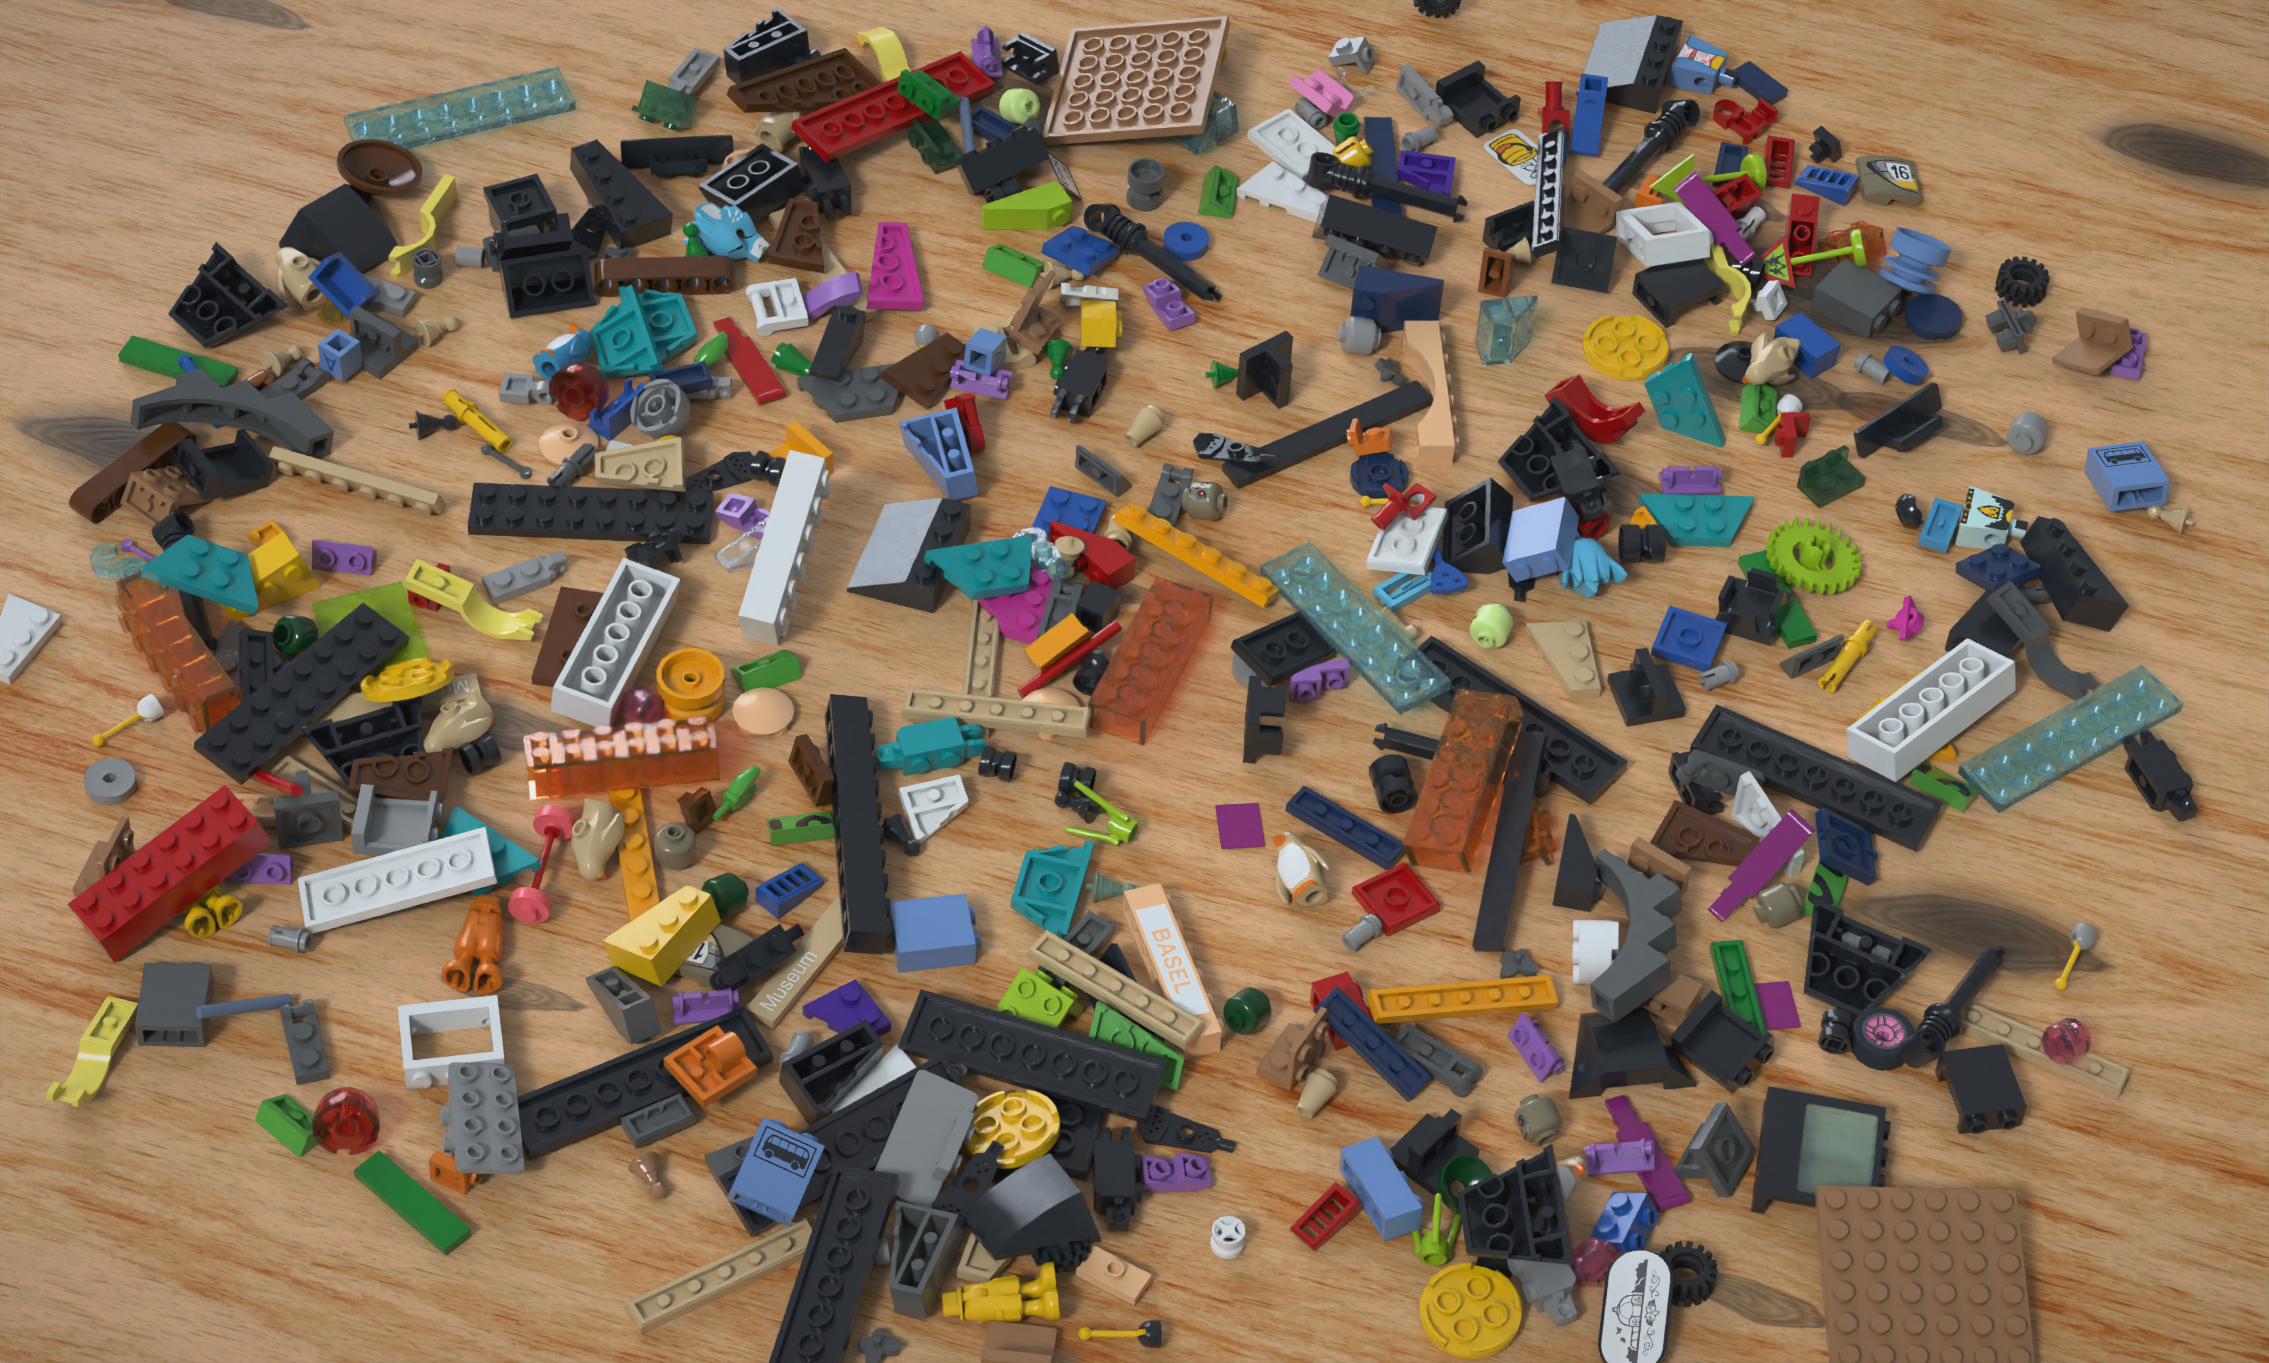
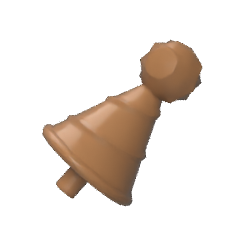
M654 1151L638 1153L629 1163V1171L644 1180L645 1183L651 1185L649 1194L653 1199H662L667 1193V1186L665 1183L659 1182L658 1153Z

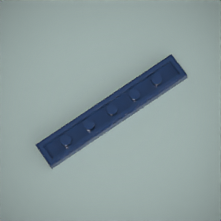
M1364 117L1365 140L1374 152L1370 155L1372 164L1368 169L1373 172L1374 176L1398 182L1392 117ZM1370 195L1371 207L1401 216L1400 203Z

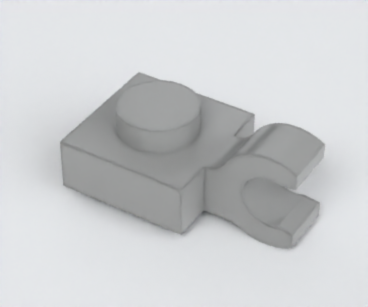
M505 373L499 391L500 402L529 404L530 399L533 398L540 404L550 405L554 398V393H550L552 382H535L534 375Z

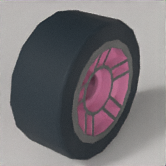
M1886 1007L1866 1010L1856 1018L1851 1035V1051L1859 1062L1872 1069L1882 1071L1901 1067L1905 1062L1901 1058L1899 1045L1903 1039L1912 1035L1914 1032L1913 1026L1907 1017L1896 1010Z

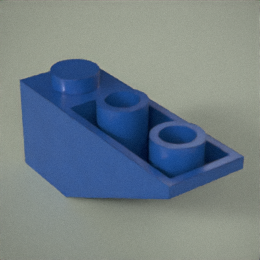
M1581 73L1570 153L1597 157L1608 77Z

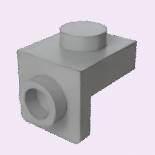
M1365 36L1352 39L1343 38L1337 41L1328 58L1332 66L1356 62L1361 73L1366 74L1375 61V53Z

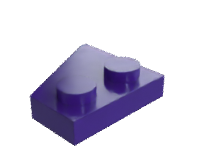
M1401 150L1397 176L1418 188L1450 196L1456 157Z
M856 979L803 1006L805 1018L811 1020L814 1016L828 1023V1028L837 1033L865 1019L878 1037L891 1031V1022Z

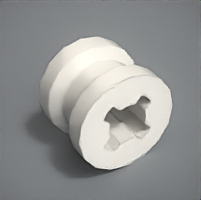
M1224 1216L1217 1219L1212 1225L1211 1250L1222 1259L1236 1258L1241 1254L1244 1247V1224L1233 1216Z

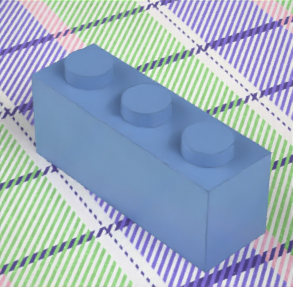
M1377 1136L1341 1148L1340 1171L1383 1241L1385 1242L1419 1230L1421 1227V1215L1424 1213L1423 1202L1419 1195H1414L1411 1191L1406 1174L1403 1171H1399L1394 1164V1158L1388 1147L1384 1148Z

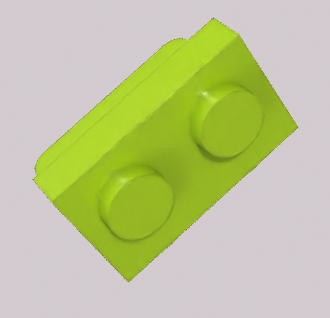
M1022 967L995 1011L1059 1029L1068 1013L1079 1018L1085 1007L1076 1001L1079 995L1067 987L1062 986L1059 991L1050 985L1053 978L1039 969L1033 974Z

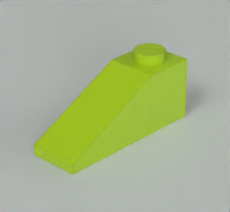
M1057 180L984 204L981 209V227L984 230H1048L1069 223L1072 219V200Z

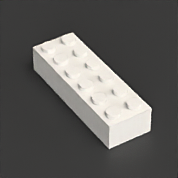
M789 450L738 614L744 638L778 646L781 636L786 637L788 633L790 619H787L789 609H794L796 606L798 591H795L798 581L802 582L804 580L807 564L804 563L806 553H812L815 543V536H812L815 526L819 527L823 518V509H820L823 499L828 500L831 492L832 482H829L830 470L826 469L825 458Z
M625 558L622 559L553 686L550 711L609 732L677 603L680 578Z
M1967 638L1847 728L1848 758L1894 782L1898 781L2016 691L2015 661Z

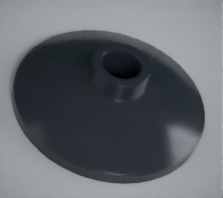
M1733 341L1721 346L1715 356V366L1719 373L1730 381L1744 384L1742 379L1751 364L1753 343Z

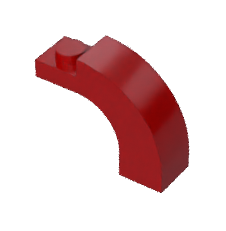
M1580 374L1561 380L1544 395L1548 402L1555 396L1571 414L1572 421L1587 439L1599 443L1617 442L1631 428L1638 424L1637 418L1645 412L1640 402L1620 408H1613L1603 404L1590 392Z

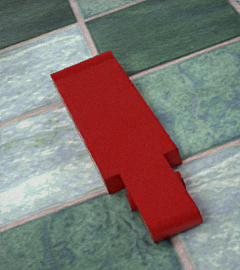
M730 317L714 321L713 325L718 334L724 331L728 335L729 345L724 353L757 404L762 405L786 397L785 389L749 336L743 337L740 329L736 327Z

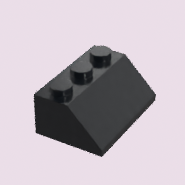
M762 143L698 185L699 190L708 202L714 203L719 208L735 205L742 212H747L753 224L787 203L789 198H794L804 191L799 164Z
M587 247L498 261L502 291L510 318L596 305Z
M1490 477L1445 502L1448 519L1444 526L1443 560L1461 572L1490 574L1505 567L1502 562L1513 512V496Z

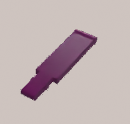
M1695 170L1673 188L1694 216L1712 232L1715 242L1720 247L1725 244L1728 247V251L1736 257L1742 266L1756 256L1746 243V239L1738 233L1742 230L1741 226Z
M1791 809L1728 877L1732 883L1720 893L1721 895L1708 908V911L1723 922L1735 908L1742 904L1741 902L1746 896L1753 899L1816 829Z
M1624 1095L1605 1100V1105L1612 1116L1613 1123L1619 1129L1616 1132L1619 1143L1641 1141L1642 1138H1645L1646 1141L1654 1140L1655 1171L1636 1173L1653 1201L1656 1210L1662 1212L1690 1203L1688 1193L1682 1186L1647 1122L1640 1124L1636 1112L1632 1110Z

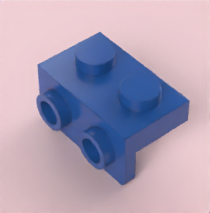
M1612 1192L1588 1239L1592 1250L1616 1251L1623 1254L1630 1250L1644 1249L1659 1218L1658 1212L1648 1194Z

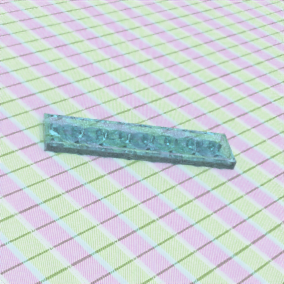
M558 66L344 115V123L352 142L362 139H377L408 149L576 110V105Z
M1310 541L1260 565V574L1269 579L1279 589V593L1297 612L1300 611L1315 630L1344 659H1348L1349 664L1400 715L1451 689V680Z
M2140 665L1960 764L1958 774L2000 813L2123 744L2124 737L2129 735L2136 737L2141 732L2179 713L2183 703L2144 666Z

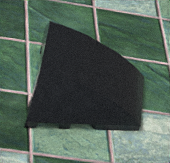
M346 183L299 209L279 242L280 248L292 247L309 258L313 257L320 261L337 252H341L362 274L388 261L394 247L399 246L373 196Z
M217 242L212 247L213 253L206 264L202 263L198 268L200 273L192 285L186 286L168 313L178 325L204 348L214 347L229 341L256 326L267 317L288 307L269 288L266 289L236 262L234 257Z
M1555 396L1549 401L1550 406L1541 416H1536L1531 428L1524 435H1520L1498 460L1501 468L1530 502H1539L1562 495L1554 476L1550 457L1555 456L1553 446L1559 444L1564 452L1572 450L1571 440L1578 439L1581 447L1584 446L1588 457L1594 456L1599 473H1596V477L1602 475L1604 480L1620 475V471L1604 452L1600 454L1574 424L1571 414Z
M422 696L393 701L391 706L333 723L332 719L302 727L301 731L348 786L353 760L388 755L393 757L413 755V752L423 751Z
M1814 898L1803 994L1858 1017L1862 1012L1875 1008L1933 951L1932 948L1904 936L1899 940L1843 915L1844 910Z
M1635 1008L1616 1023L1600 1012L1580 1014L1569 1099L1601 1096L1602 1088L1661 1082L1663 1083L1664 1090L1696 1087L1697 1082L1658 1029L1646 1009Z
M1552 1143L1544 1147L1542 1153L1526 1161L1523 1158L1516 1162L1515 1167L1502 1174L1497 1175L1494 1173L1457 1193L1467 1255L1573 1265L1574 1250L1564 1190Z
M1050 1153L1028 1163L995 1185L979 1198L963 1216L964 1223L994 1261L1035 1254L1040 1247L1057 1245L1060 1249L1068 1248L1069 1242L1089 1239L1090 1243L1101 1242L1100 1234L1082 1192Z

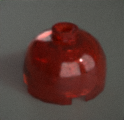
M585 361L570 362L552 376L549 382V394L551 398L555 396L559 403L556 407L561 413L570 419L582 422L589 418V413L594 408L598 409V414L602 411L609 399V383L603 372L595 365Z
M340 1087L328 1092L318 1102L312 1120L313 1136L318 1144L337 1154V1150L351 1149L348 1155H356L368 1150L376 1142L380 1130L379 1108L375 1101L361 1089L353 1087Z

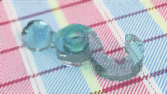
M1026 528L1015 533L1012 538L1031 535L1033 543L1031 551L1032 567L1046 571L1049 578L1055 581L1068 577L1070 573L1068 562L1059 557L1055 544L1048 542V536L1044 530L1040 528Z
M115 543L98 545L90 553L91 568L100 577L112 578L118 576L120 583L129 588L145 585L148 593L155 597L163 596L170 588L169 586L140 577L143 566L147 564L141 558L130 557L110 563L102 562L106 558L117 556Z

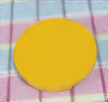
M1611 314L1602 316L1588 326L1583 339V353L1587 362L1599 373L1622 381L1647 379L1649 375L1661 371L1667 362L1669 347L1665 338L1666 334L1657 324L1635 314H1631V317H1612Z
M421 658L387 666L385 671L381 672L379 676L373 678L372 675H368L363 679L360 684L363 698L372 702H393L431 693L446 686L454 679L453 665L446 659L442 660V663L431 662L430 658Z
M1003 1090L993 1093L976 1103L978 1109L973 1112L974 1116L970 1125L975 1126V1130L968 1145L963 1144V1147L972 1159L976 1153H984L994 1140L1004 1146L996 1159L999 1169L1026 1165L1046 1154L1057 1141L1061 1128L1057 1108L1047 1096L1033 1090L1006 1094Z
M1471 1263L1454 1264L1440 1270L1431 1277L1421 1295L1419 1319L1425 1335L1438 1349L1457 1358L1469 1360L1483 1359L1501 1352L1514 1340L1521 1323L1522 1304L1519 1293L1513 1283L1498 1270L1493 1271L1485 1267L1471 1265Z

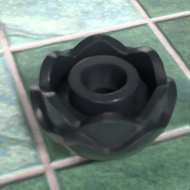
M1911 493L1901 495L1895 503V510L1901 524L1910 529L1919 528L1924 521L1921 520L1922 512L1916 506L1915 497Z

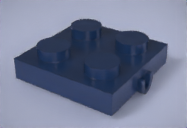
M2001 543L1957 562L1956 574L1980 588L1988 589L1994 593L2010 580L2018 590H2021L2025 583L2041 577V565Z
M1824 807L1816 812L1815 819L1820 862L1867 886L1876 880L1875 861L1878 858V853L1873 851L1871 831Z

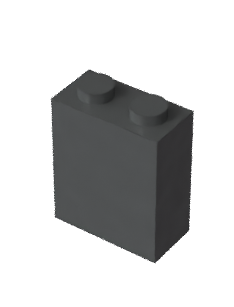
M1845 257L1815 287L1811 308L1869 339L1876 330L1881 331L1891 315L1895 316L1902 306L1900 298L1903 288L1864 267L1857 266L1855 262Z
M199 962L144 963L135 1021L138 1046L205 1047L209 1018L198 1019L196 1008L197 1006L210 1005L212 1003L214 979L211 964Z

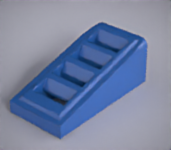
M1807 165L1796 179L1795 185L1845 206L1857 190L1859 176L1848 172ZM1810 175V176H1812V177H1814V178H1813V179H1808L1807 177Z
M800 863L756 888V902L779 920L822 887L824 880L805 864ZM803 875L809 880V882L806 883L799 876ZM795 881L800 887L797 888L792 882ZM787 887L790 892H787L784 888Z

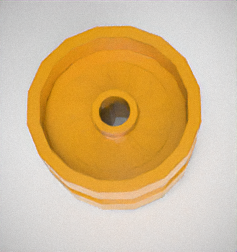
M683 648L671 652L661 660L657 668V694L660 695V698L658 697V709L661 711L662 716L678 726L701 727L712 723L721 715L725 707L724 666L718 657L709 651L699 648Z

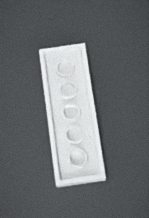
M485 827L298 878L305 928L307 932L312 934L497 883L489 836Z

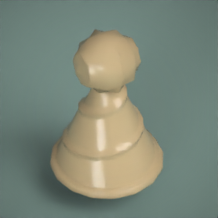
M1523 237L1521 241L1505 251L1516 255L1515 261L1524 262L1529 265L1532 263L1531 253L1533 251L1532 247H1529L1526 237Z
M1046 261L1044 271L1040 272V276L1044 278L1050 270L1056 273L1048 289L1069 278L1081 281L1085 277V274L1074 269L1068 270L1050 261Z
M453 315L447 316L444 322L417 320V333L414 335L429 347L445 329L455 331L459 322Z
M291 345L287 352L265 351L261 356L263 369L268 370V373L275 378H279L291 359L299 360L302 357L303 351L297 345Z
M2152 506L2146 509V516L2151 520L2160 517L2162 521H2165L2171 528L2176 530L2179 535H2182L2186 525L2193 526L2194 521L2188 519L2190 514L2189 507L2163 511L2159 506Z
M1063 536L1056 540L1055 547L1063 563L1059 566V576L1066 580L1073 577L1075 571L1071 565L1074 564L1080 553L1084 551L1085 546L1076 537Z
M1386 606L1380 615L1375 613L1373 619L1377 620L1375 633H1403L1404 638L1408 641H1413L1419 636L1418 628L1411 624L1409 626L1404 625L1389 606Z

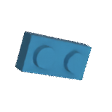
M1935 497L1920 534L1918 545L1946 554L1961 517L1963 506Z

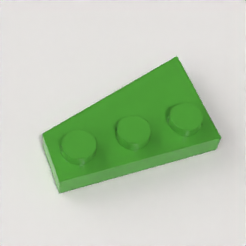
M1098 1001L1088 1038L1167 1060L1168 1069L1161 1087L1177 1091L1186 1056L1101 1001Z

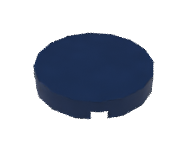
M1939 294L1917 295L1909 301L1904 314L1908 328L1916 335L1928 340H1936V337H1943V339L1952 337L1958 332L1962 322V311L1958 305L1951 299Z
M1388 452L1359 456V460L1354 461L1351 465L1350 482L1353 489L1361 496L1387 499L1388 496L1382 486L1386 483L1400 493H1403L1407 488L1409 471L1401 459L1399 462L1394 458L1393 454Z

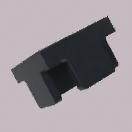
M537 173L483 187L484 197L489 206V219L494 231H496L499 222L506 221L508 231L537 225L540 233H544V222L547 226L552 225L557 211Z
M1750 567L1747 572L1748 581L1737 577L1735 579L1734 576L1729 575L1718 596L1719 612L1715 620L1727 623L1725 632L1727 634L1771 646L1793 602V594L1780 590L1778 588V576L1770 572Z
M1249 675L1243 763L1255 764L1257 754L1281 755L1282 727L1260 725V717H1284L1286 691L1284 688L1261 686L1262 676Z

